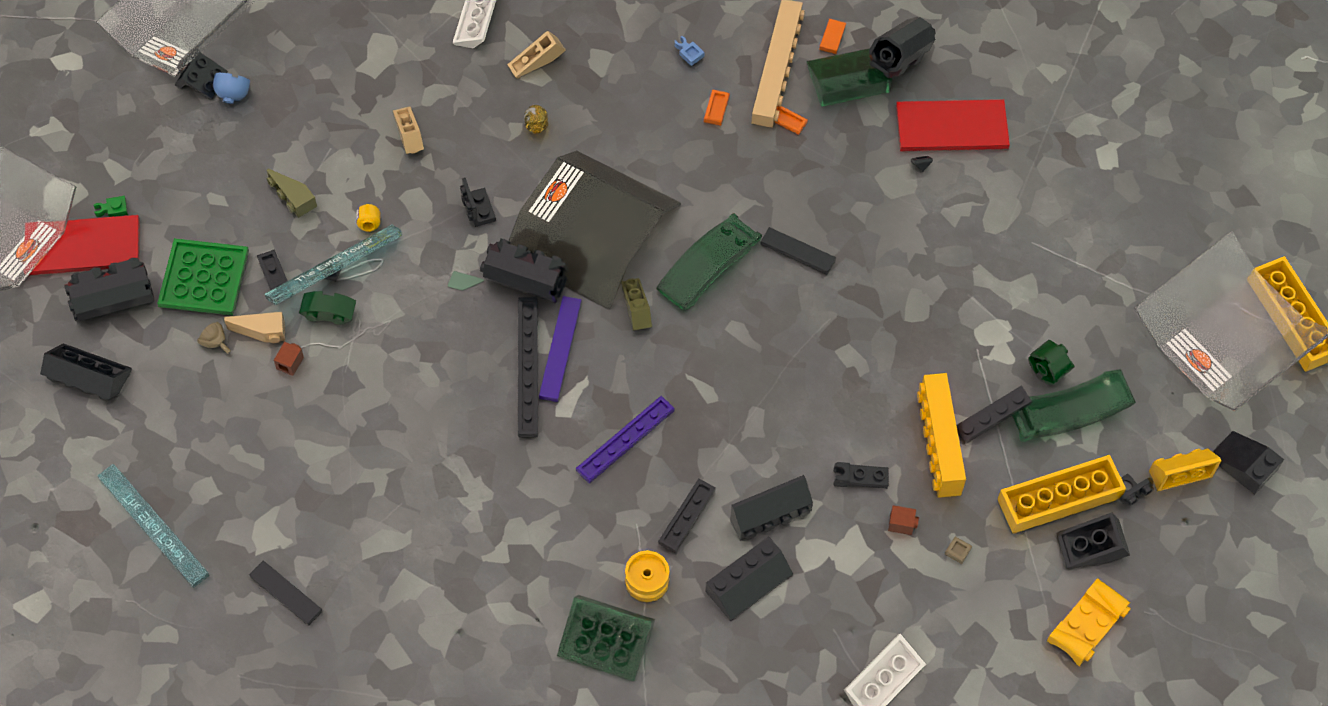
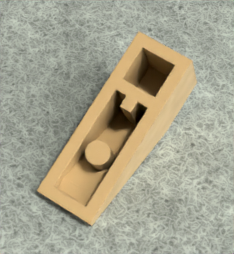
M547 31L507 65L514 76L519 78L554 61L566 50L559 39Z
M411 107L393 110L406 154L424 150L421 133Z
M282 312L224 317L226 327L230 331L266 343L285 341V321Z

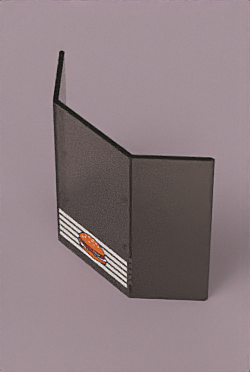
M574 151L558 157L521 208L509 241L514 246L518 244L526 246L533 253L535 250L544 252L547 257L551 258L553 255L563 259L562 262H565L569 268L568 272L564 274V276L568 277L565 287L610 310L629 263L663 213L680 206L681 202L579 151Z

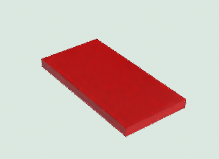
M1004 99L896 102L900 151L1009 149L1010 142Z
M139 215L25 224V247L42 223L45 225L33 240L46 225L49 227L37 241L44 236L50 227L53 229L41 242L40 246L54 230L57 231L24 269L25 276L89 271L96 267L105 270L109 269L111 263L127 261L130 258L139 259Z

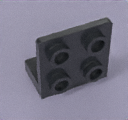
M197 51L194 54L195 57H191L192 60L186 65L175 86L181 89L184 85H189L208 99H212L215 95L213 88L215 74L228 73V71Z
M462 178V185L460 186L463 205L467 207L466 212L469 221H473L475 227L495 222L496 217L485 187L470 191L466 178Z

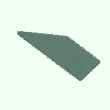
M453 271L448 287L463 291L483 282L484 279Z

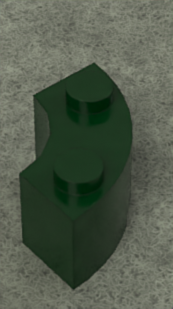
M323 291L307 292L303 295L299 314L305 316L309 321L322 320L342 325L352 321L356 300L338 293H334V296L323 295Z

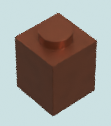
M284 341L274 358L276 369L293 376L304 358L302 348L295 343L289 344Z
M893 505L888 531L912 535L913 528L917 529L919 517L915 516L916 509Z

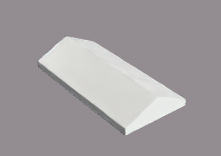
M465 0L453 39L454 45L475 48L484 42L496 0Z
M898 634L844 691L853 706H886L926 664L905 638Z

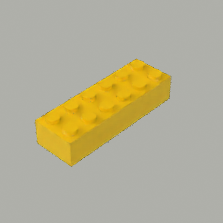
M1283 256L1253 268L1247 278V282L1304 371L1307 372L1328 363V322L1286 257Z
M947 373L923 375L922 383H919V391H917V400L922 405L920 417L925 422L923 434L924 438L928 439L926 451L927 455L931 456L929 468L930 473H934V479L932 480L933 490L937 491L938 498L961 496L966 482V475Z
M1107 455L1001 489L997 500L1014 534L1118 500L1124 494L1126 487L1111 456Z

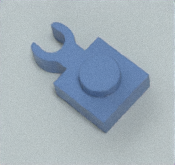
M683 36L680 37L682 43H678L675 40L674 46L680 50L679 55L690 66L705 57V52L694 42L688 44Z

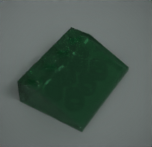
M869 49L807 61L821 106L889 93L892 78L886 77L883 72L869 64Z
M577 595L573 599L557 656L635 681L655 619Z

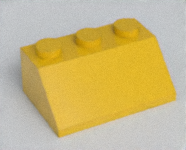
M1195 449L1189 454L1183 455L1180 453L1169 459H1157L1152 463L1149 472L1157 491H1162L1212 478L1221 459L1209 449Z

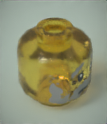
M532 105L525 111L524 121L526 129L538 134L548 127V113L542 106Z

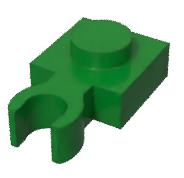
M125 196L107 198V203L94 204L95 209H101L94 211L96 217H101L105 214H108L109 217L128 215Z

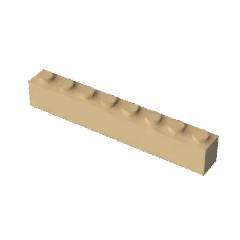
M781 0L752 112L751 124L773 128L774 121H778L780 111L777 110V107L782 106L783 96H781V93L786 90L787 81H785V77L789 78L791 67H788V65L793 62L794 53L792 49H796L798 38L795 37L796 34H800L801 24L799 22L804 19L805 10H802L803 2Z

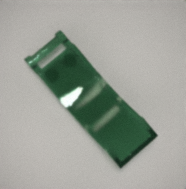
M732 213L728 219L712 228L697 240L671 267L656 289L683 311L687 310L696 303L702 293L723 271L746 255L751 247L761 240L762 234L752 230L739 220L735 213Z
M1119 369L1106 371L1098 377L1065 390L1031 396L1032 404L1022 409L1030 431L1026 430L1019 412L1012 416L1020 433L1019 438L1021 442H1025L1030 439L1062 434L1094 424L1131 407L1136 401L1122 370Z

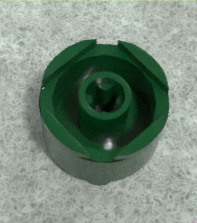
M1051 340L1044 342L1028 357L1032 370L1035 374L1039 372L1043 376L1041 380L1049 385L1057 383L1075 367L1067 355V348L1063 344L1058 345Z

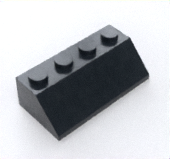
M63 343L44 353L40 374L46 376L49 380L60 381L68 387H76L82 389L85 393H93L101 399L109 400L120 393L132 368Z
M802 475L732 504L730 522L740 541L752 539L763 531L769 532L779 524H788L798 516H807L812 511L813 501L805 476Z
M768 536L707 581L705 592L727 618L732 621L791 577L793 572L782 551Z

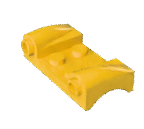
M1097 578L1081 600L1049 635L1047 642L1064 650L1080 667L1085 660L1088 662L1095 654L1093 650L1120 617L1125 618L1131 610L1128 607L1130 602Z

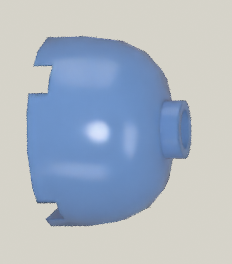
M230 73L215 74L213 88L216 95L223 98V102L233 104L234 101H240L248 94L250 87L249 79L239 75L238 78L233 77Z

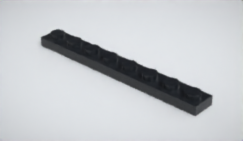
M518 297L519 438L538 437L537 297Z

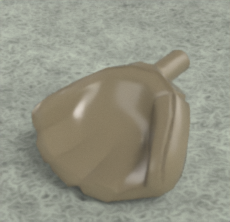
M213 322L208 325L197 339V342L206 348H217L220 346L227 354L231 352L224 344L225 334L219 322Z

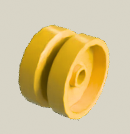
M649 550L640 551L631 556L625 568V584L627 591L633 598L642 602H652L663 597L668 590L670 575L669 566L665 558L657 552Z

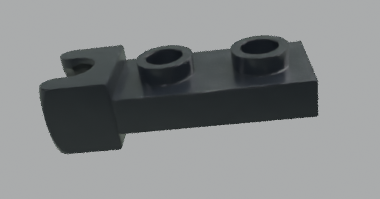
M275 249L257 255L274 301H279L278 294L280 292H285L288 297H292L290 285Z
M837 462L834 465L833 471L841 474L836 476L833 482L834 486L886 489L889 486L888 467L851 465L845 462Z

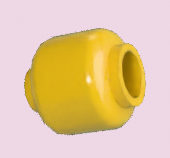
M372 204L360 206L356 213L357 226L366 232L376 230L380 226L381 213L379 208Z

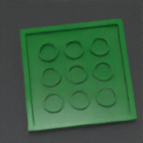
M174 238L157 302L158 307L233 316L248 257V247Z

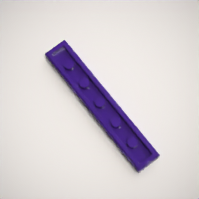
M566 296L562 298L539 399L555 402L559 400L582 303L581 299Z
M660 396L576 467V471L590 484L672 414L675 408Z

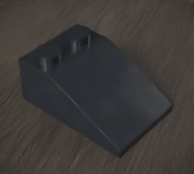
M1232 431L1213 451L1221 459L1219 467L1254 495L1276 473L1284 461L1281 456L1268 446L1235 431Z
M1113 512L1056 532L1067 569L1109 563L1130 556L1120 521Z

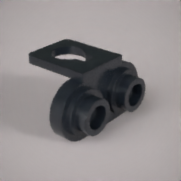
M1129 474L1121 477L1122 481L1131 483L1132 488L1128 491L1125 490L1119 500L1122 504H1128L1129 506L1135 504L1139 500V495L1144 494L1147 496L1154 490V481L1149 477L1137 484Z

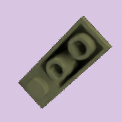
M271 169L266 170L268 184L272 188L275 187L277 189V195L281 200L287 202L286 206L291 213H295L299 218L317 207L315 196L305 184Z
M631 278L621 281L633 331L652 327L650 307L640 279Z

